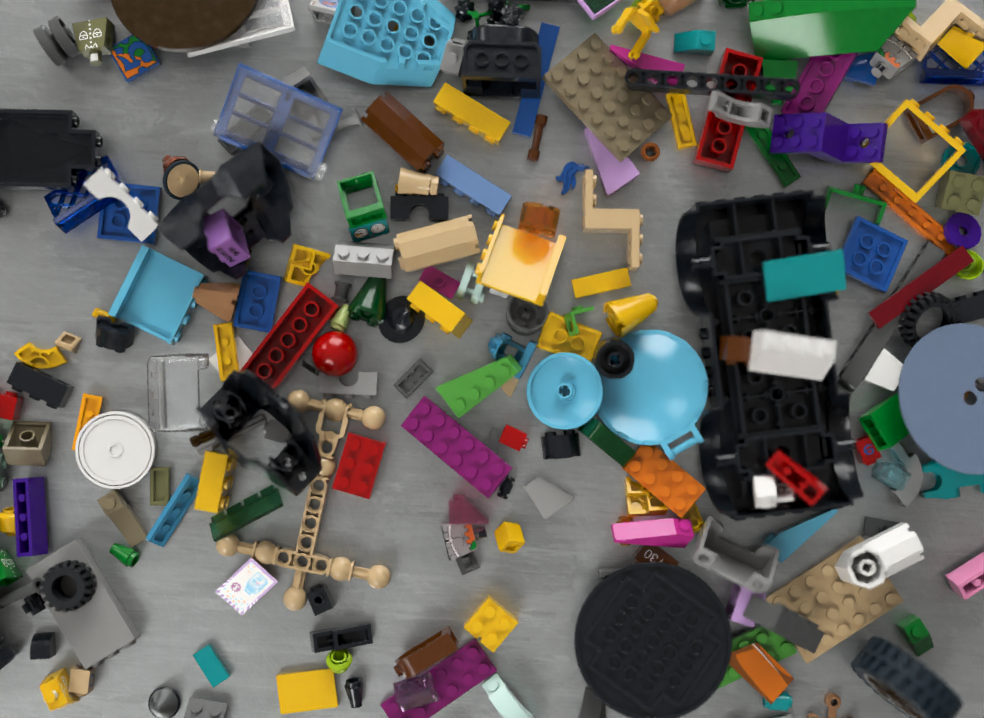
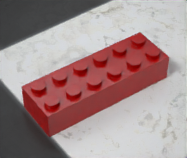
M726 48L722 53L717 74L759 76L763 58ZM730 82L726 84V87L733 90L736 88V85ZM747 84L746 88L749 91H754L755 85ZM732 97V98L737 99V100H740V101L749 102V103L752 102V99H751V98H735V97ZM707 107L692 163L727 173L732 171L745 126L717 118L715 113L709 111Z
M307 282L239 372L246 369L257 375L262 381L274 388L276 393L340 309V306Z

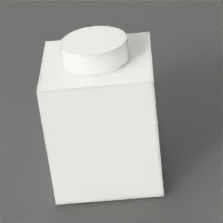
M774 476L753 477L755 508L766 509L776 507L777 494Z

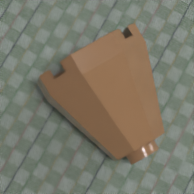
M234 282L200 283L199 287L195 286L192 298H196L195 303L222 320L231 322L241 284Z

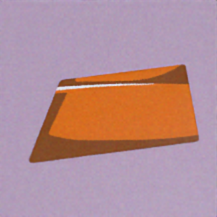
M757 642L731 652L729 665L770 704L794 680Z

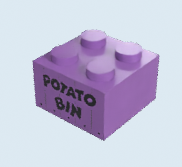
M224 208L203 218L205 225L203 230L208 238L207 247L211 253H215L221 262H225L229 267H232L250 258L243 227Z

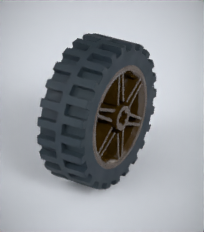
M871 637L851 663L854 672L857 673L866 685L871 687L875 693L908 718H954L963 706L959 695L943 679L939 678L934 671L927 668L908 652L903 651L900 647L893 645L887 640H883L881 637Z

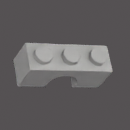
M319 371L318 393H324L323 397H335V394H343V398H354V395H362V399H373V395H378L379 372L358 371L357 382L352 386H346L341 381V376L331 377Z

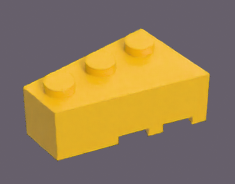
M421 280L407 297V300L411 302V308L418 313L420 310L426 314L424 317L431 323L435 321L441 325L439 329L447 335L451 332L460 339L473 322L468 315Z

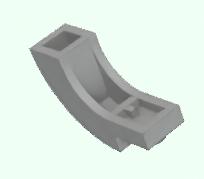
M712 91L708 110L715 113L717 118L756 128H769L774 109L762 103L740 101L720 91Z
M898 442L889 450L899 464L900 478L889 491L900 506L907 507L914 501L920 491L923 473L918 456L915 453L906 454L908 450L902 443Z

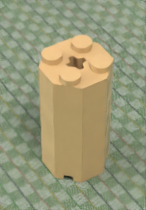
M471 215L396 234L397 238L393 239L397 252L401 253V257H398L402 271L406 270L407 273L481 254L480 248H477L479 247V242Z

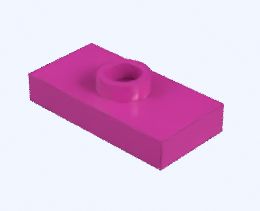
M434 267L425 268L418 280H421L427 286L451 300L460 285L459 281Z

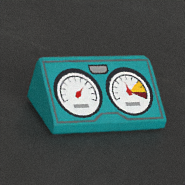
M386 218L356 228H348L353 242H361L390 232Z

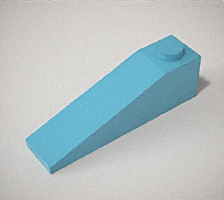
M824 509L783 527L774 533L770 532L764 538L765 541L762 545H770L779 549L778 561L782 563L833 517L838 510Z

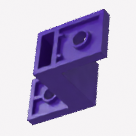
M827 112L774 115L770 153H808L829 164L883 163L888 124L885 122L848 124ZM794 129V135L788 139L789 131ZM868 138L869 144L867 147L863 148L862 143L865 139Z

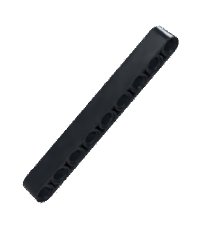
M630 69L625 74V86L629 90L711 96L712 91H720L735 98L792 101L798 96L801 89L799 81L792 78L650 69ZM635 76L639 80L636 83H630L628 79ZM654 77L658 82L652 85L648 83L649 78ZM675 79L678 83L675 86H670L667 81ZM689 80L696 81L697 85L695 87H689L687 85V82ZM709 81H713L716 83L717 86L715 88H709L707 87L706 83ZM732 82L736 85V88L730 90L726 87V84ZM753 84L756 90L749 91L746 85ZM773 85L776 91L768 92L766 86ZM792 86L795 89V93H788L786 87Z

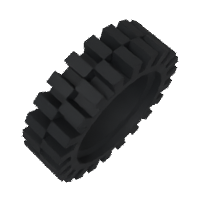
M931 291V293L923 292V296L921 294L916 296L917 301L913 298L909 301L912 304L911 307L905 305L904 309L908 311L906 313L901 312L900 316L904 320L898 321V324L902 326L898 328V331L902 333L900 337L903 341L913 348L921 339L917 335L916 325L920 316L926 310L932 307H940L943 319L939 328L945 325L957 324L956 322L961 321V317L958 316L960 310L957 309L958 306L953 300L934 291Z

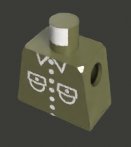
M107 17L72 23L79 52L85 58H90L91 65H101L102 56L110 55L113 52L115 25Z

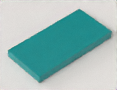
M842 249L762 262L767 302L846 289Z

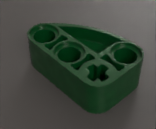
M594 417L588 423L578 428L583 435L624 468L636 454L633 449Z

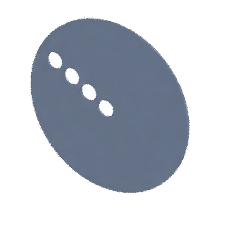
M965 323L950 324L926 334L908 353L899 378L900 409L911 436L918 446L933 460L957 472L976 475L984 474V392L977 390L975 387L976 379L984 378V327ZM971 391L975 394L976 402L974 405L965 403V392Z

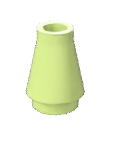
M342 304L341 308L330 320L331 324L329 327L340 332L347 330L350 320L347 311L349 305Z

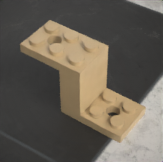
M946 0L922 26L907 16L893 35L918 54L916 59L921 62L953 26L959 27L965 32L975 34L976 40L984 42V20L958 0Z
M585 169L582 194V233H628L627 268L628 271H636L643 263V254L639 253V247L643 244V234H640V227L643 226V214H640V209H595L597 197L596 194H593V190H595L597 185V175H593V170Z

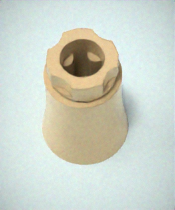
M401 167L398 194L437 195L439 177Z

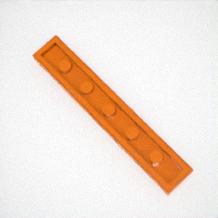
M875 168L861 182L879 200L886 202L887 207L922 237L945 251V256L956 250L955 246L947 242L943 226Z

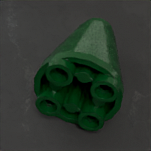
M368 277L348 306L347 311L350 319L365 321L368 326L377 328L378 324L384 323L387 278Z

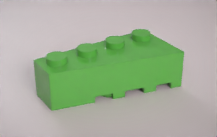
M510 354L446 381L435 388L456 416L460 418L519 373L522 367Z

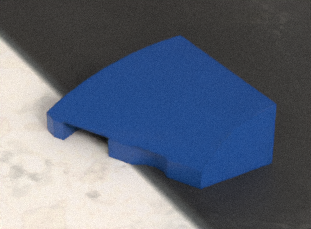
M875 52L857 55L843 80L874 86L877 77L873 76L871 72L873 66L869 62Z

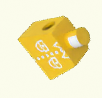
M65 667L47 675L39 685L43 699L50 711L59 710L80 701L78 696L68 692L70 677Z

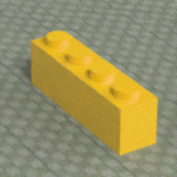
M446 82L433 101L437 112L445 115V113L450 115L452 121L459 125L463 123L468 126L467 129L475 135L481 134L484 136V140L491 145L494 143L500 144L511 124L510 121Z

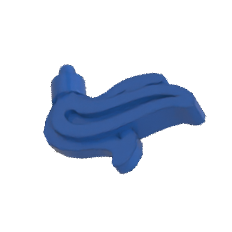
M572 161L564 166L561 175L556 176L558 182H563L561 195H565L570 190L571 185L572 190L575 188V174L578 171L589 169V166Z

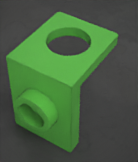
M582 305L571 308L572 312L563 315L569 337L579 334L575 316L594 310L593 306L583 308Z

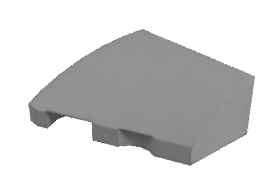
M540 476L523 486L545 520L575 499L573 495Z

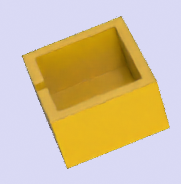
M488 594L464 623V629L476 639L480 636V642L494 653L518 624V619Z

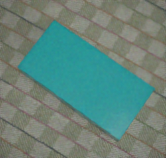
M208 644L192 655L213 688L230 677L229 672L211 644Z

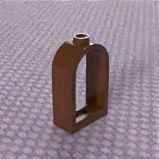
M949 85L917 102L919 105H923L943 93H953L963 103V113L958 119L960 120L974 109L975 95L971 90L961 85ZM908 108L904 110L903 113L921 144L938 135L936 132L932 134L928 125ZM956 120L945 127L950 129L959 124V122Z
M449 626L397 658L395 661L397 665L394 666L399 677L403 675L405 679L411 678L457 651L459 642Z

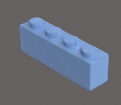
M446 155L435 172V176L439 177L441 185L445 187L447 185L454 188L453 192L460 197L465 195L469 198V202L476 207L482 206L486 209L484 212L493 218L495 215L500 217L512 199L510 194L449 155Z

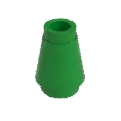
M114 543L109 551L126 567H134L140 558L137 550Z

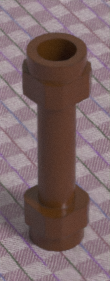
M536 115V129L527 160L534 162L539 160L543 128L546 127L548 119L546 115Z

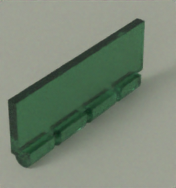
M270 485L260 491L261 497L258 493H255L243 500L244 506L241 502H238L226 509L227 515L222 511L212 516V523L209 525L214 542L284 506L279 489H275L273 485Z

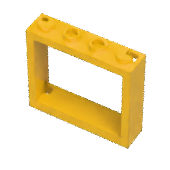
M905 98L884 121L888 124V128L908 108L956 149L949 159L917 192L913 191L882 163H869L913 202L917 203L959 159L966 149L963 148L965 143L957 136L953 139L948 135L950 132L948 128L943 124L938 126L933 121L936 118L928 111L925 113L920 111L918 108L921 105L914 99L909 101ZM869 139L862 145L863 148L868 146Z

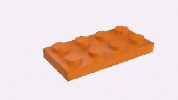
M641 445L625 468L622 467L624 471L681 519L706 490L703 485L673 460L670 461L668 456L655 445Z

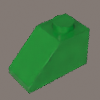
M911 614L896 624L917 657L934 647L931 635L919 617Z

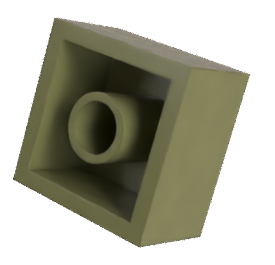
M947 170L942 175L934 207L979 216L984 199V177Z

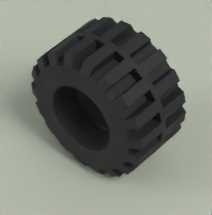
M68 560L54 565L47 570L48 572L42 577L45 580L41 581L40 586H43V589L40 592L45 595L42 598L44 602H49L48 607H55L57 612L61 610L63 613L72 612L86 605L92 599L91 596L96 591L93 588L97 586V582H93V579L96 578L95 574L91 575L90 571L92 569L90 567L85 568V563H78V560ZM64 575L72 577L76 582L77 591L74 597L66 595L61 589L60 583Z

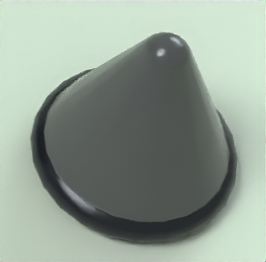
M160 687L151 693L148 707L151 714L156 718H172L180 708V698L174 689Z

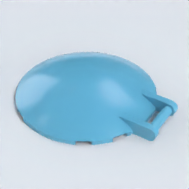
M639 330L619 338L625 341L633 350L635 358L634 367L626 377L620 379L607 378L600 373L604 386V396L597 413L603 423L614 434L629 442L640 445L661 444L670 461L691 446L704 442L695 423L700 418L706 405L708 378L704 364L696 351L683 339L662 330ZM612 355L611 359L617 361L616 356ZM692 431L693 437L672 449L669 447V443Z

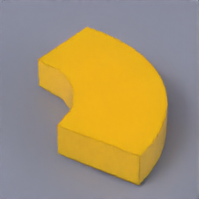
M28 342L14 352V355L28 366L39 369H53L69 362L58 346L43 350L37 348L32 342Z

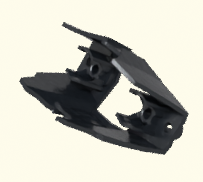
M261 142L248 147L221 165L210 180L197 191L184 196L157 226L158 230L171 243L182 251L185 250L211 272L220 271L235 280L247 274V267L253 252L251 250L252 246L264 237L269 241H279L284 244L291 236L290 212L293 208V202L287 177L280 160ZM226 197L238 198L244 202L248 199L246 206L237 212L233 218L243 227L250 258L232 267H229L225 262H221L215 253L210 252L207 247L208 238L203 230V227H205L203 218L209 216L208 211Z
M246 369L241 372L233 370L224 381L220 390L201 408L199 406L195 408V411L215 433L227 455L229 454L242 468L265 477L296 497L322 470L321 456L316 440L307 428L302 416L291 405L290 401H287L278 393L275 395L274 388ZM216 404H221L219 408L214 407ZM260 409L273 416L292 435L289 441L287 439L284 441L285 447L275 459L272 456L269 457L270 463L267 465L256 458L246 459L245 456L228 443ZM299 475L306 476L307 478L303 481L299 480Z

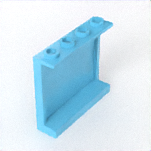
M142 245L108 314L168 342V344L175 345L183 336L181 331L184 325L187 326L191 320L190 313L192 309H195L198 305L195 303L196 298H192L195 286L199 287L200 283H208V276Z

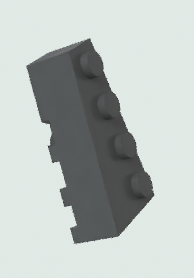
M752 595L742 615L814 654L824 635V632L818 629V624L778 602L774 605L755 595Z

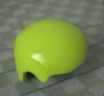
M966 250L974 262L956 275L962 279L973 280L983 272L984 260L976 252Z

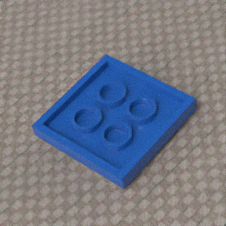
M123 183L130 190L129 194L133 198L137 197L143 202V208L147 212L152 211L158 217V222L162 188ZM115 197L101 198L97 231L98 239L156 245L158 228L141 242L127 228L130 220V211L127 205Z
M860 216L855 217L842 247L845 274L882 293H886L908 240Z

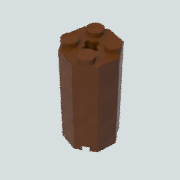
M388 91L384 92L385 97L382 95L378 96L367 108L366 113L368 116L361 118L362 123L416 172L427 173L432 167L431 162L435 158L438 160L444 154V142Z

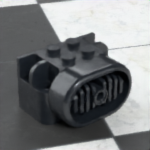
M484 24L475 27L470 33V41L466 42L463 47L461 72L463 93L467 96L540 99L542 51L539 46L537 32L522 25Z

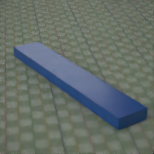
M543 22L538 34L539 46L542 51L541 78L549 71L560 29L558 26ZM542 79L540 99L521 98L512 133L531 138L545 82Z

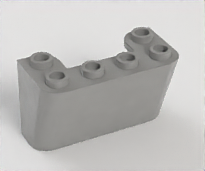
M709 516L697 534L693 556L695 563L755 593L767 591L772 584L780 550L770 545H760L755 552L747 550L721 537L720 535L724 528L723 524Z

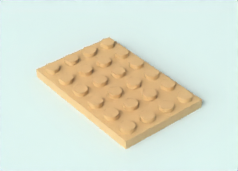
M860 535L766 596L765 601L774 605L778 602L799 615L818 624V629L824 632L815 654L794 644L807 664L903 602V599L888 577L885 578L884 583L872 589L863 588L840 579L834 566L843 551L864 541Z

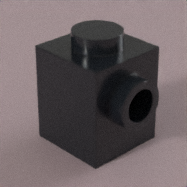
M319 583L310 587V591L306 596L315 616L334 608L335 603L327 584L321 586Z

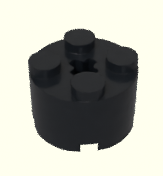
M610 337L604 339L596 346L593 354L596 367L607 378H624L634 367L635 358L633 350L625 341L619 338ZM611 356H616L617 361L612 360Z

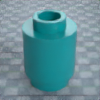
M783 691L772 704L763 697V707L768 708V710L788 711L789 707H792V696L789 695L788 691Z

